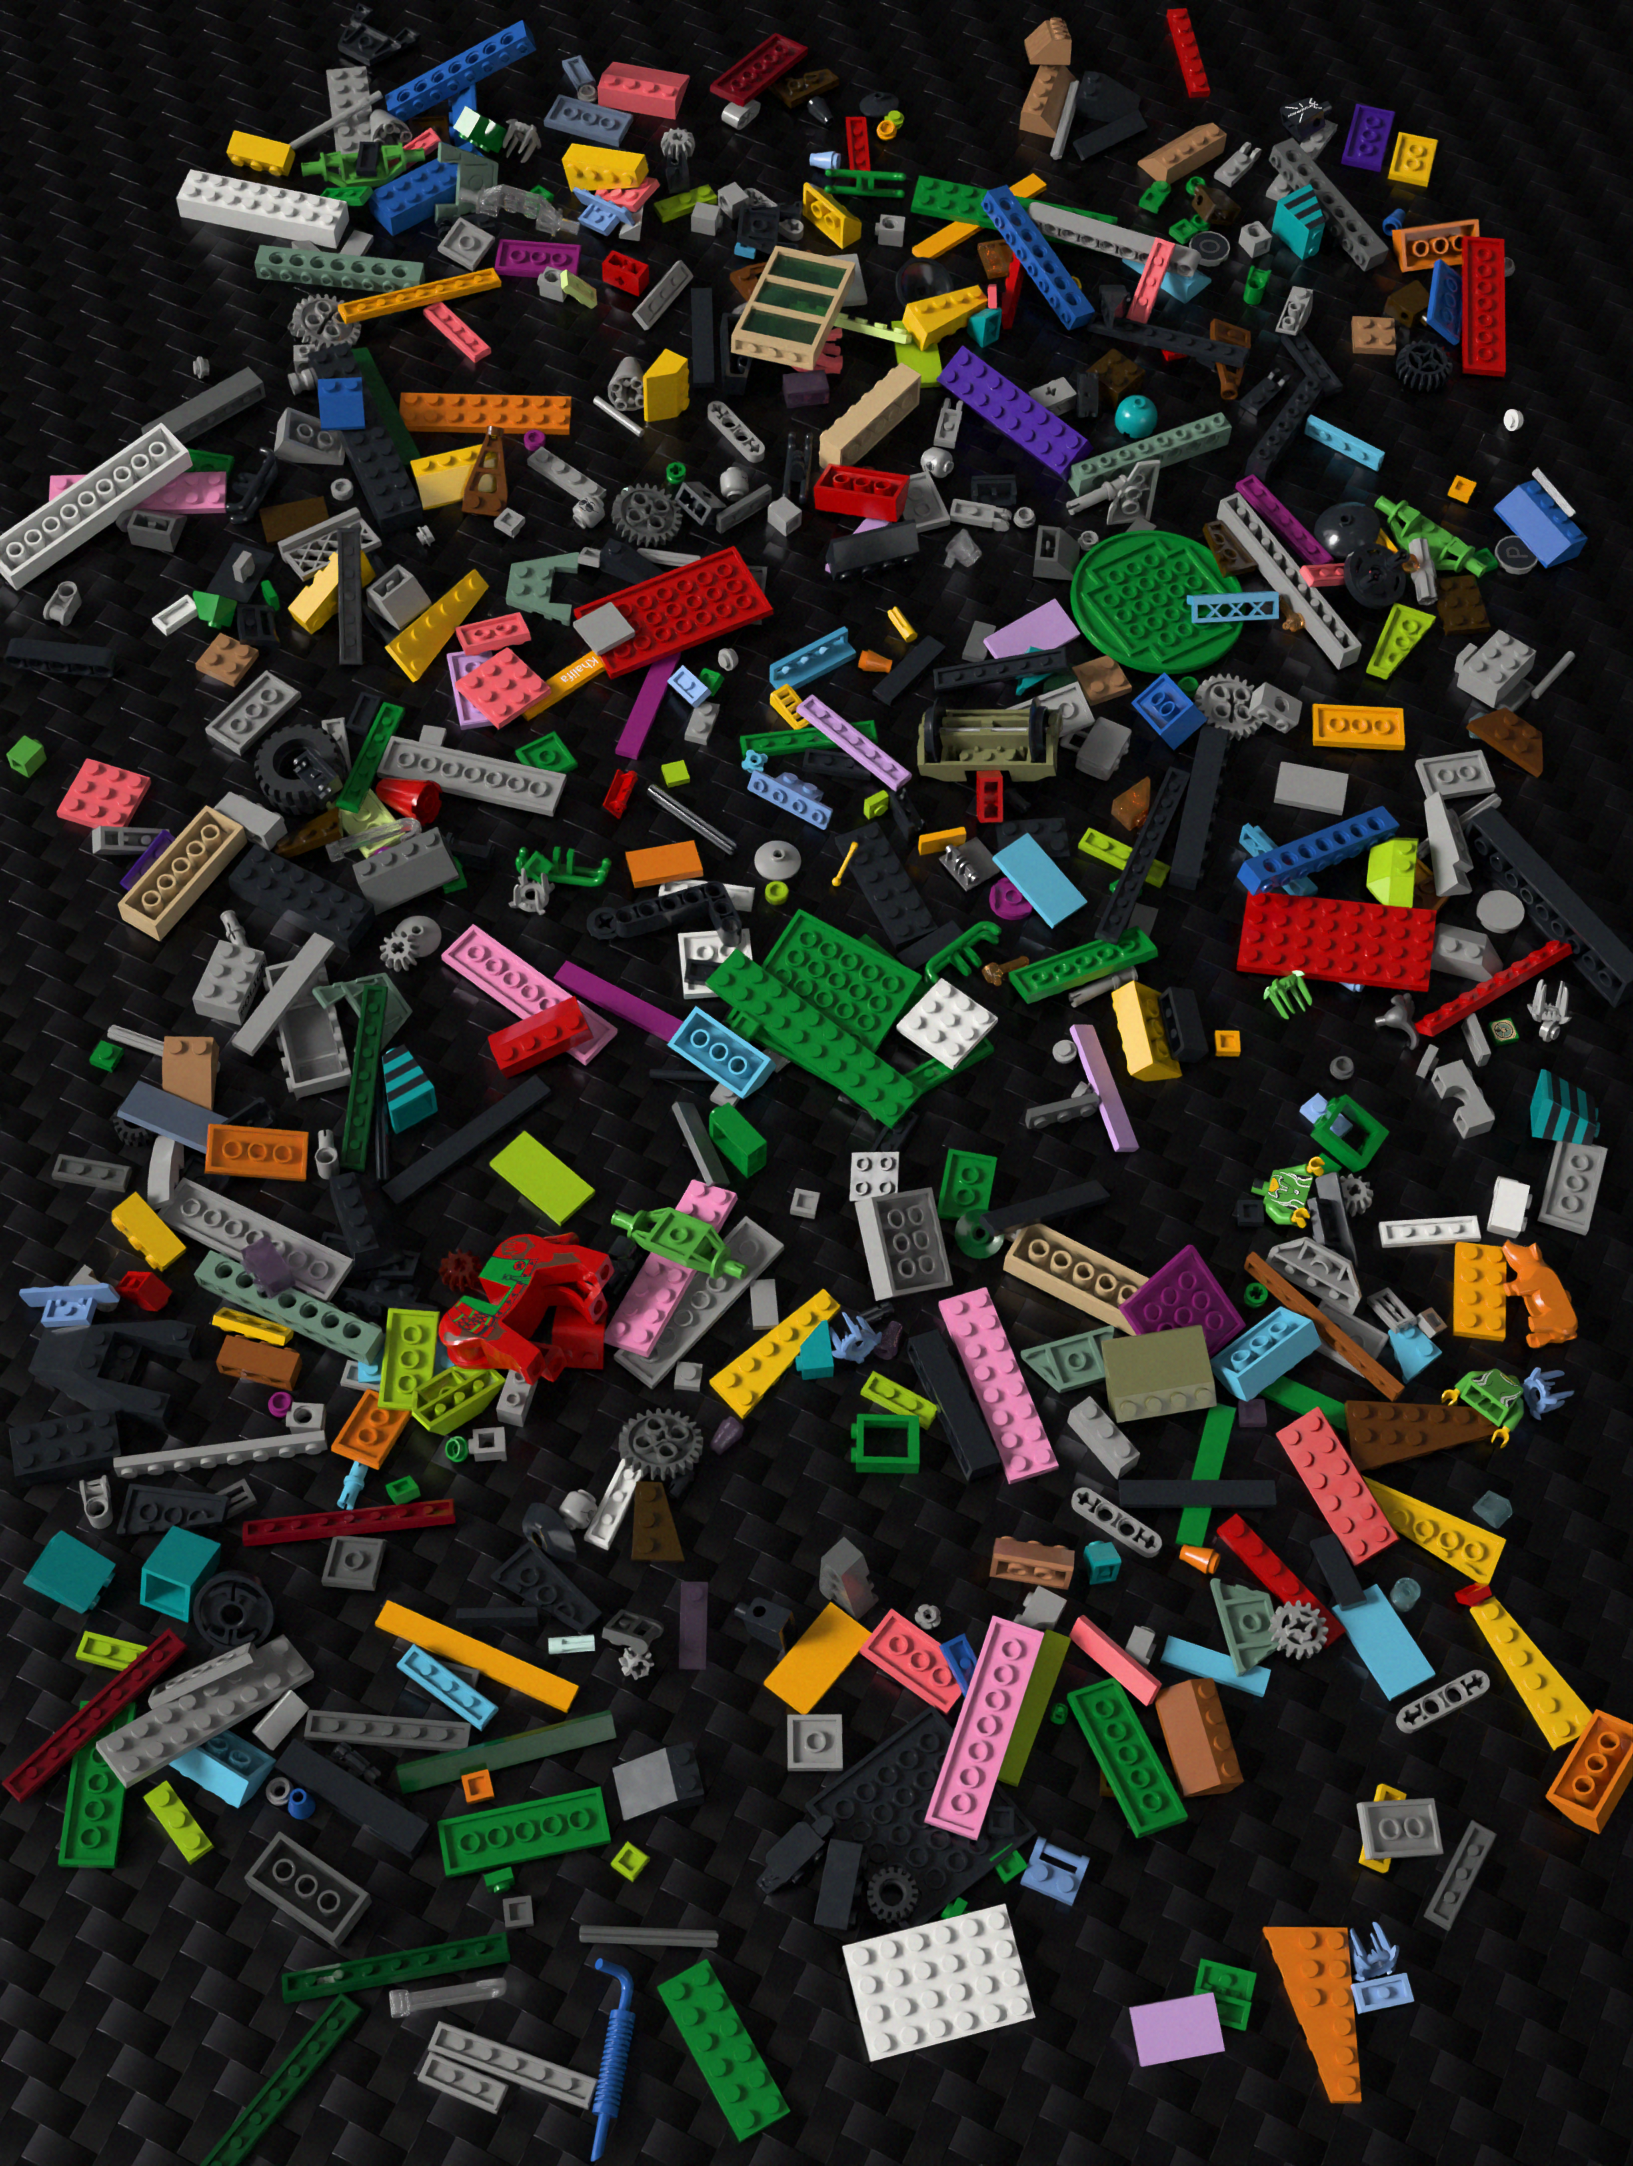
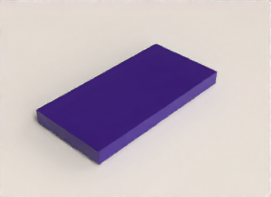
M1356 104L1341 164L1380 172L1395 112Z

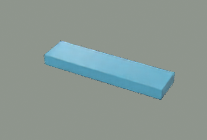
M1313 415L1308 417L1304 434L1375 471L1381 468L1385 452Z
M1169 1635L1160 1663L1204 1678H1213L1216 1682L1263 1697L1271 1672L1267 1668L1256 1665L1241 1677H1237L1231 1656Z
M415 1644L412 1645L397 1664V1668L480 1731L484 1729L499 1710L495 1704Z

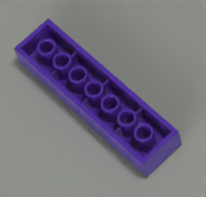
M964 346L959 349L936 379L945 390L963 401L966 406L1066 482L1069 480L1071 465L1084 461L1094 449L1086 438Z

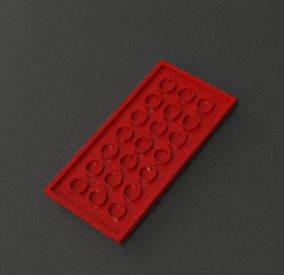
M735 546L574 609V615L578 620L612 602L634 629L635 637L598 656L611 679L773 615V608Z
M1248 890L1237 971L1289 976L1293 974L1292 971L1300 970L1307 973L1302 976V978L1428 992L1437 910L1277 893H1260L1253 896Z

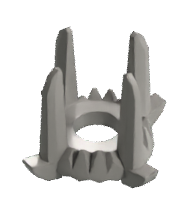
M510 119L506 121L510 126L503 140V148H506L509 140L512 138L506 157H509L519 140L522 141L519 154L529 144L521 163H525L535 147L541 148L540 139L536 133L537 128L534 125L529 126L518 122L517 119Z
M522 868L521 876L518 877L521 885L517 884L515 886L514 901L508 904L511 908H521L528 912L537 911L539 915H543L546 913L543 908L549 901V893L554 890L555 886L553 883L549 884L545 873H541V883L535 880L528 882L525 868ZM535 891V899H527L525 897L526 893Z
M1541 979L1537 984L1533 1005L1527 1004L1533 1019L1538 1022L1542 1020L1557 1021L1559 1024L1569 1022L1572 1017H1567L1568 988L1561 981L1556 1006H1552L1551 1003L1547 1005L1545 1003L1547 985L1543 986L1544 980Z

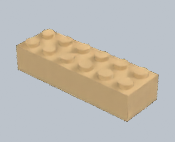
M902 362L896 368H892L882 381L879 380L869 393H865L856 405H852L844 416L839 417L832 427L821 434L819 466L826 469L830 463L852 467L919 405L921 374Z
M206 805L118 903L122 919L161 941L245 846L247 839L244 827Z
M1040 1223L1022 1228L1005 1256L1003 1270L1132 1336L1136 1335L1118 1307L1143 1286L1149 1278Z

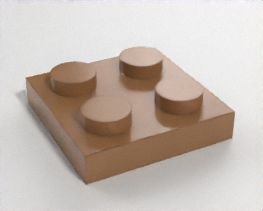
M1352 317L1353 353L1395 355L1394 318Z
M220 633L195 665L198 671L235 687L258 658L259 652L248 645H240L239 641Z
M1109 656L1072 667L1071 673L1076 682L1078 681L1090 706L1131 692L1132 686L1117 661Z

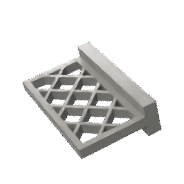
M356 507L278 542L283 561L286 564H290L303 582L313 578L319 570L324 571L331 562H324L323 559L324 557L329 558L333 554V551H327L329 547L338 548L337 528H361V550L364 554L382 546L381 540L361 518L360 511ZM363 539L372 540V542L367 544L362 543ZM309 556L318 557L316 561L308 560ZM304 566L313 567V569L303 572Z

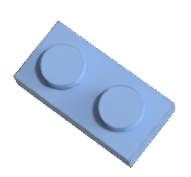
M684 666L667 681L695 709L711 694V691Z
M1317 1093L1301 1107L1300 1112L1314 1124L1321 1115L1326 1113L1327 1109L1325 1107L1328 1102ZM1339 1114L1330 1130L1342 1138L1352 1129L1353 1124L1342 1114Z
M1407 1973L1351 1985L1358 2014L1414 2002Z

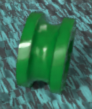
M678 462L668 465L666 470L667 480L672 484L684 482L686 479L685 466Z
M1252 1283L1247 1286L1244 1294L1245 1303L1252 1308L1262 1307L1268 1297L1266 1287L1260 1283ZM1253 1291L1258 1292L1257 1295L1261 1294L1259 1300L1254 1299L1255 1296L1251 1297Z

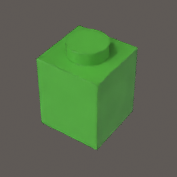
M25 735L7 753L11 768L28 778L47 760L44 746L38 740H32Z

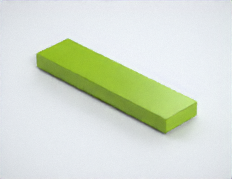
M1090 827L1078 844V849L1124 870L1133 848ZM1155 859L1145 881L1160 888L1170 873L1171 866Z

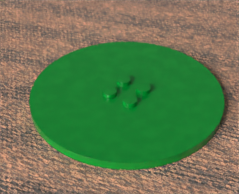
M1138 530L1112 536L1094 546L1083 557L1072 580L1070 592L1071 606L1082 632L1101 652L1115 661L1137 670L1156 674H1163L1164 672L1166 674H1181L1207 667L1226 655L1233 647L1244 624V620L1192 623V605L1187 604V595L1241 593L1243 591L1236 576L1222 577L1210 549L1194 540L1174 533ZM1245 603L1238 609L1244 616L1246 612ZM1222 604L1217 612L1222 617H1226L1233 609L1228 604ZM1198 605V618H1205L1211 610L1206 605Z

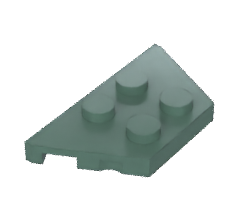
M1107 1326L1021 1351V1358L1059 1393L1105 1381L1101 1341L1113 1339L1114 1326Z
M1213 1578L1210 1582L1236 1676L1241 1677L1277 1650L1279 1642H1272L1271 1638L1275 1633L1269 1632V1627L1273 1624L1270 1620L1275 1613L1268 1593L1258 1590L1251 1591L1247 1587L1237 1584L1233 1587L1220 1583L1221 1579Z

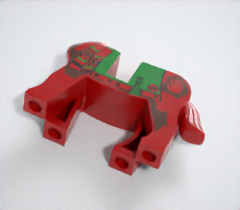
M575 1232L544 1238L531 1234H521L508 1238L497 1247L478 1276L490 1303L464 1295L443 1316L440 1322L439 1337L442 1343L447 1346L449 1359L453 1364L463 1369H510L521 1374L526 1383L532 1386L540 1375L549 1381L555 1382L567 1365L562 1348L528 1341V1339L539 1326L548 1306L573 1308L580 1312L588 1323L596 1324L608 1307L602 1288L615 1271L609 1255L579 1246V1237ZM585 1281L591 1282L594 1286L586 1283Z

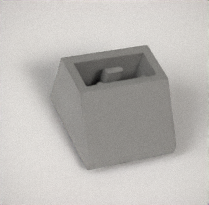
M399 564L366 589L368 606L399 631L432 605L431 600L416 578Z

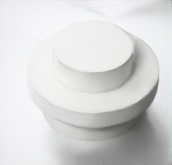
M1511 409L1506 412L1504 424L1508 430L1515 431L1523 425L1524 419L1520 411Z

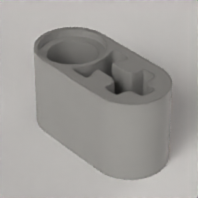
M752 99L742 107L731 102L723 110L722 121L741 130L757 116L760 110V103Z

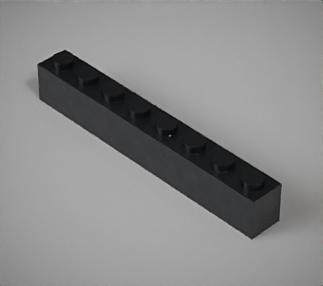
M1206 725L1201 726L1168 885L1195 890L1197 882L1202 883L1205 869L1200 867L1201 863L1206 864L1208 850L1204 849L1205 844H1210L1212 831H1208V828L1213 826L1216 813L1212 812L1213 807L1217 808L1220 794H1216V789L1221 790L1224 776L1220 775V771H1225L1227 758L1223 757V755L1228 753L1231 740L1227 739L1229 730Z

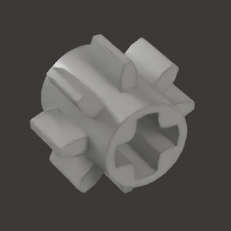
M632 1647L625 1648L623 1657L619 1658L623 1666L622 1671L624 1675L632 1674L635 1680L645 1675L648 1676L650 1667L654 1666L649 1649L644 1654H637Z

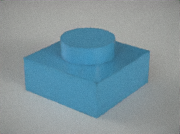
M737 242L734 254L754 259L758 250Z

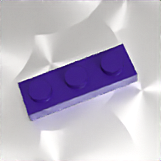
M165 829L162 830L121 880L120 884L130 891L176 838Z

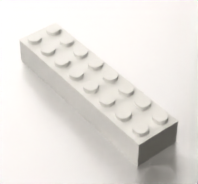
M191 169L176 198L180 217L296 241L310 240L313 244L337 249L349 222L346 201Z

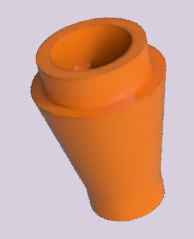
M869 649L868 651L862 650L858 668H862L863 671L889 673L892 660Z
M1184 1544L1179 1559L1186 1561L1205 1574L1208 1572L1214 1574L1221 1555L1216 1553L1215 1549Z

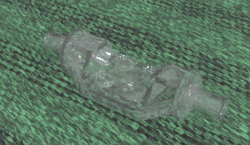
M504 184L486 189V186L483 185L479 192L463 187L459 191L458 200L474 204L476 214L478 215L481 212L497 218L502 207L511 213L519 212L528 218H537L536 230L552 233L553 237H556L559 230L575 235L578 234L580 222L563 218V209L559 208L556 211L541 195Z

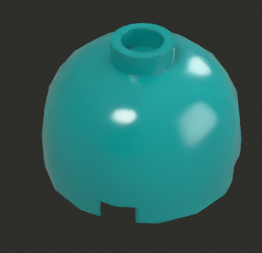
M1132 395L1125 398L1119 404L1115 414V425L1122 434L1126 432L1130 434L1131 438H1143L1149 436L1157 425V408L1149 398L1141 395Z

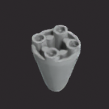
M376 109L371 113L370 129L372 142H380L381 146L398 145V142H402L403 147L411 142L412 134L402 120L381 109Z
M626 357L621 361L608 386V397L618 411H634L644 408V373L639 362L634 357Z

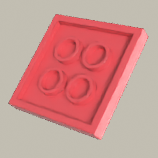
M508 647L455 682L456 689L498 729H501L551 694V688Z
M87 758L59 806L57 815L60 818L95 829L99 826L127 827L151 785L150 777Z

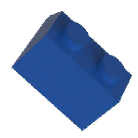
M362 377L318 379L321 431L365 429Z

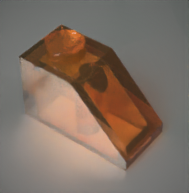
M1144 778L1113 800L1111 814L1129 831L1136 826L1140 827L1143 825L1147 818L1150 799V778Z

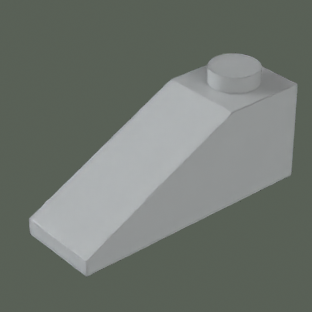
M99 826L92 831L93 854H143L164 829Z

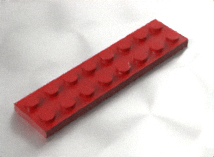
M1463 236L1462 373L1504 377L1506 372L1504 239Z

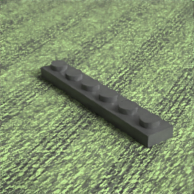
M308 1710L304 1737L305 1740L455 1751L469 1747L472 1726L471 1723Z

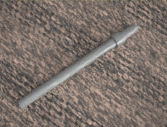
M378 90L367 98L362 97L357 100V104L288 145H291L293 150H296L361 110L363 112L370 108L371 104L383 98L381 92Z

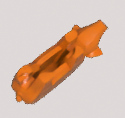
M1508 1239L1502 1246V1251L1509 1265L1518 1275L1516 1280L1511 1283H1504L1503 1287L1507 1296L1518 1295L1524 1297L1525 1305L1531 1315L1528 1317L1531 1332H1535L1526 1336L1529 1346L1540 1348L1547 1343H1563L1567 1340L1576 1339L1578 1319L1571 1305V1295L1567 1290H1564L1556 1272L1544 1262L1539 1246L1536 1243L1529 1247L1520 1246Z

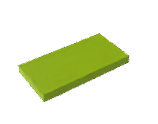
M891 321L892 330L895 327L906 329L902 321ZM913 338L911 344L894 341L897 364L899 365L902 362L921 374L920 388L942 387L936 380L942 372L937 343H932L928 345L926 350L921 351Z
M526 1131L522 1132L490 1162V1166L559 1226H562L595 1195V1190Z
M388 1309L378 1409L412 1411L413 1389L434 1377L440 1312Z

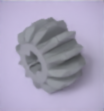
M678 127L677 130H673L670 128L669 132H664L661 148L664 156L667 157L670 154L672 160L676 159L678 162L679 151H685L686 159L687 157H692L695 141L692 133L687 132V129L680 130Z
M401 931L399 936L392 932V939L384 937L387 945L380 946V950L383 952L380 957L382 961H386L385 965L388 968L394 967V970L399 972L403 966L406 971H409L408 965L410 963L417 965L414 958L421 957V953L418 951L420 944L415 942V937L412 934L407 936L405 931Z
M1352 1173L1348 1178L1341 1176L1340 1181L1346 1210L1350 1212L1352 1217L1356 1215V1212L1362 1215L1366 1208L1372 1204L1373 1190L1369 1189L1370 1182L1363 1183L1362 1176L1354 1179Z

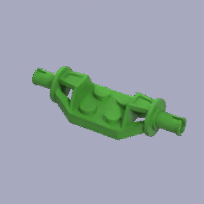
M398 142V145L381 146L382 150L380 152L377 177L356 176L358 153L341 155V151L324 155L323 152H320L321 159L319 161L301 163L303 177L322 174L325 182L330 181L340 187L381 186L390 183L402 171L406 172L407 163L425 161L423 147L405 150L402 142ZM399 158V163L388 169L387 162ZM328 167L340 168L341 175L328 171Z
M1382 495L1375 503V508L1389 516L1387 526L1391 528L1397 547L1407 550V554L1409 553L1410 555L1409 543L1417 538L1427 539L1431 559L1436 570H1454L1456 573H1459L1466 568L1478 578L1486 572L1488 566L1473 557L1475 552L1474 546L1468 547L1459 538L1454 537L1421 515L1419 511L1408 506L1406 500L1396 505ZM1400 519L1406 522L1404 529L1398 523ZM1451 553L1459 557L1457 561L1446 558Z
M671 1207L650 1212L641 1210L634 1217L621 1210H616L617 1214L614 1213L611 1223L613 1225L628 1230L627 1238L639 1244L642 1248L682 1266L709 1273L711 1278L716 1280L724 1272L739 1280H743L747 1274L748 1265L730 1259V1247L724 1244L714 1227L706 1222ZM657 1222L653 1229L647 1227L648 1223ZM712 1247L718 1251L716 1255L711 1254Z

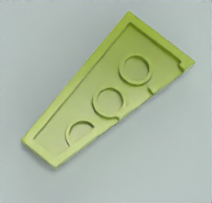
M1394 602L1366 673L1387 680L1434 624L1436 616Z

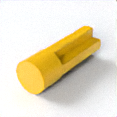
M894 607L893 610L890 609L887 612L889 618L907 643L917 638V633L898 607Z

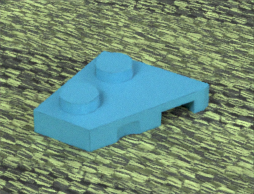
M1411 1324L1408 1325L1409 1328L1406 1330L1401 1328L1397 1334L1391 1329L1387 1333L1390 1336L1388 1340L1390 1346L1394 1349V1357L1396 1363L1400 1365L1403 1373L1402 1379L1405 1384L1440 1357L1442 1353L1416 1325L1412 1326Z

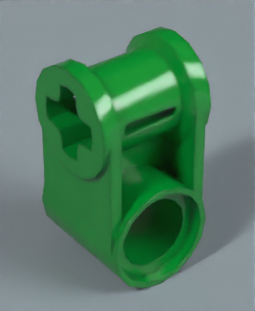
M1251 265L1243 296L1246 303L1256 305L1261 302L1272 270L1264 271L1256 269L1255 266Z

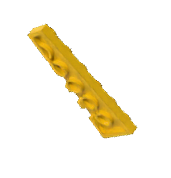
M476 569L467 574L385 647L412 682L417 681L456 631L455 628L459 627L489 587Z
M822 1289L710 1379V1385L744 1419L764 1397L767 1390L780 1379L782 1373L795 1362V1356L800 1354V1346L822 1320H827L829 1323L840 1311V1305L825 1289Z
M1363 1476L1395 1530L1478 1583L1489 1585L1506 1539Z
M1495 1596L1485 1600L1481 1605L1471 1607V1614L1553 1750L1555 1751L1579 1739L1593 1715Z

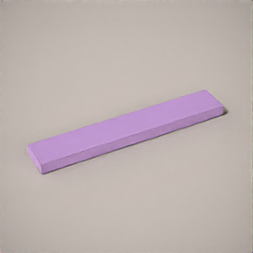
M813 694L797 706V713L890 788L895 790V792L911 779L912 774Z
M1074 1024L1070 1028V1032L1093 1093L1096 1092L1098 1095V1107L1115 1152H1135L1139 1146L1093 1025Z

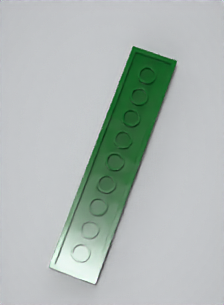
M919 175L911 212L998 230L981 206L989 190ZM1015 196L1025 211H1027L1032 202H1038L1116 226L1118 217ZM1042 234L1046 241L1098 251Z
M737 948L705 982L706 987L739 1012L743 1010L760 1022L763 1031L890 1129L899 1122L922 1095L923 1091Z

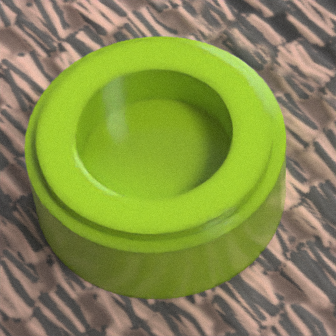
M773 881L766 886L765 897L769 903L781 905L787 901L789 889L785 883Z

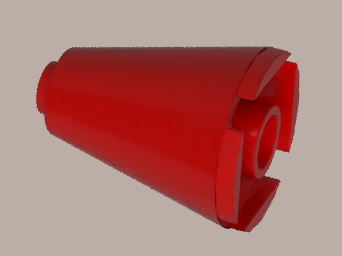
M384 778L376 786L379 800L418 825L426 826L425 823L433 822L439 813L442 801L438 799L439 793L442 794V789L439 783L435 781Z

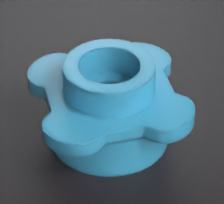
M748 750L746 752L747 757L742 762V768L750 773L755 769L763 772V765L768 759L767 755L755 753L754 750Z

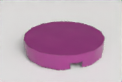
M1008 877L999 880L991 888L989 897L991 909L1003 919H1023L1033 911L1034 907Z

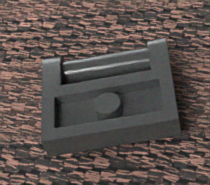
M621 1609L603 1628L602 1638L610 1640L615 1645L631 1646L635 1653L644 1654L650 1648V1643L663 1634L664 1625L658 1620ZM641 1629L646 1631L643 1636L637 1635Z

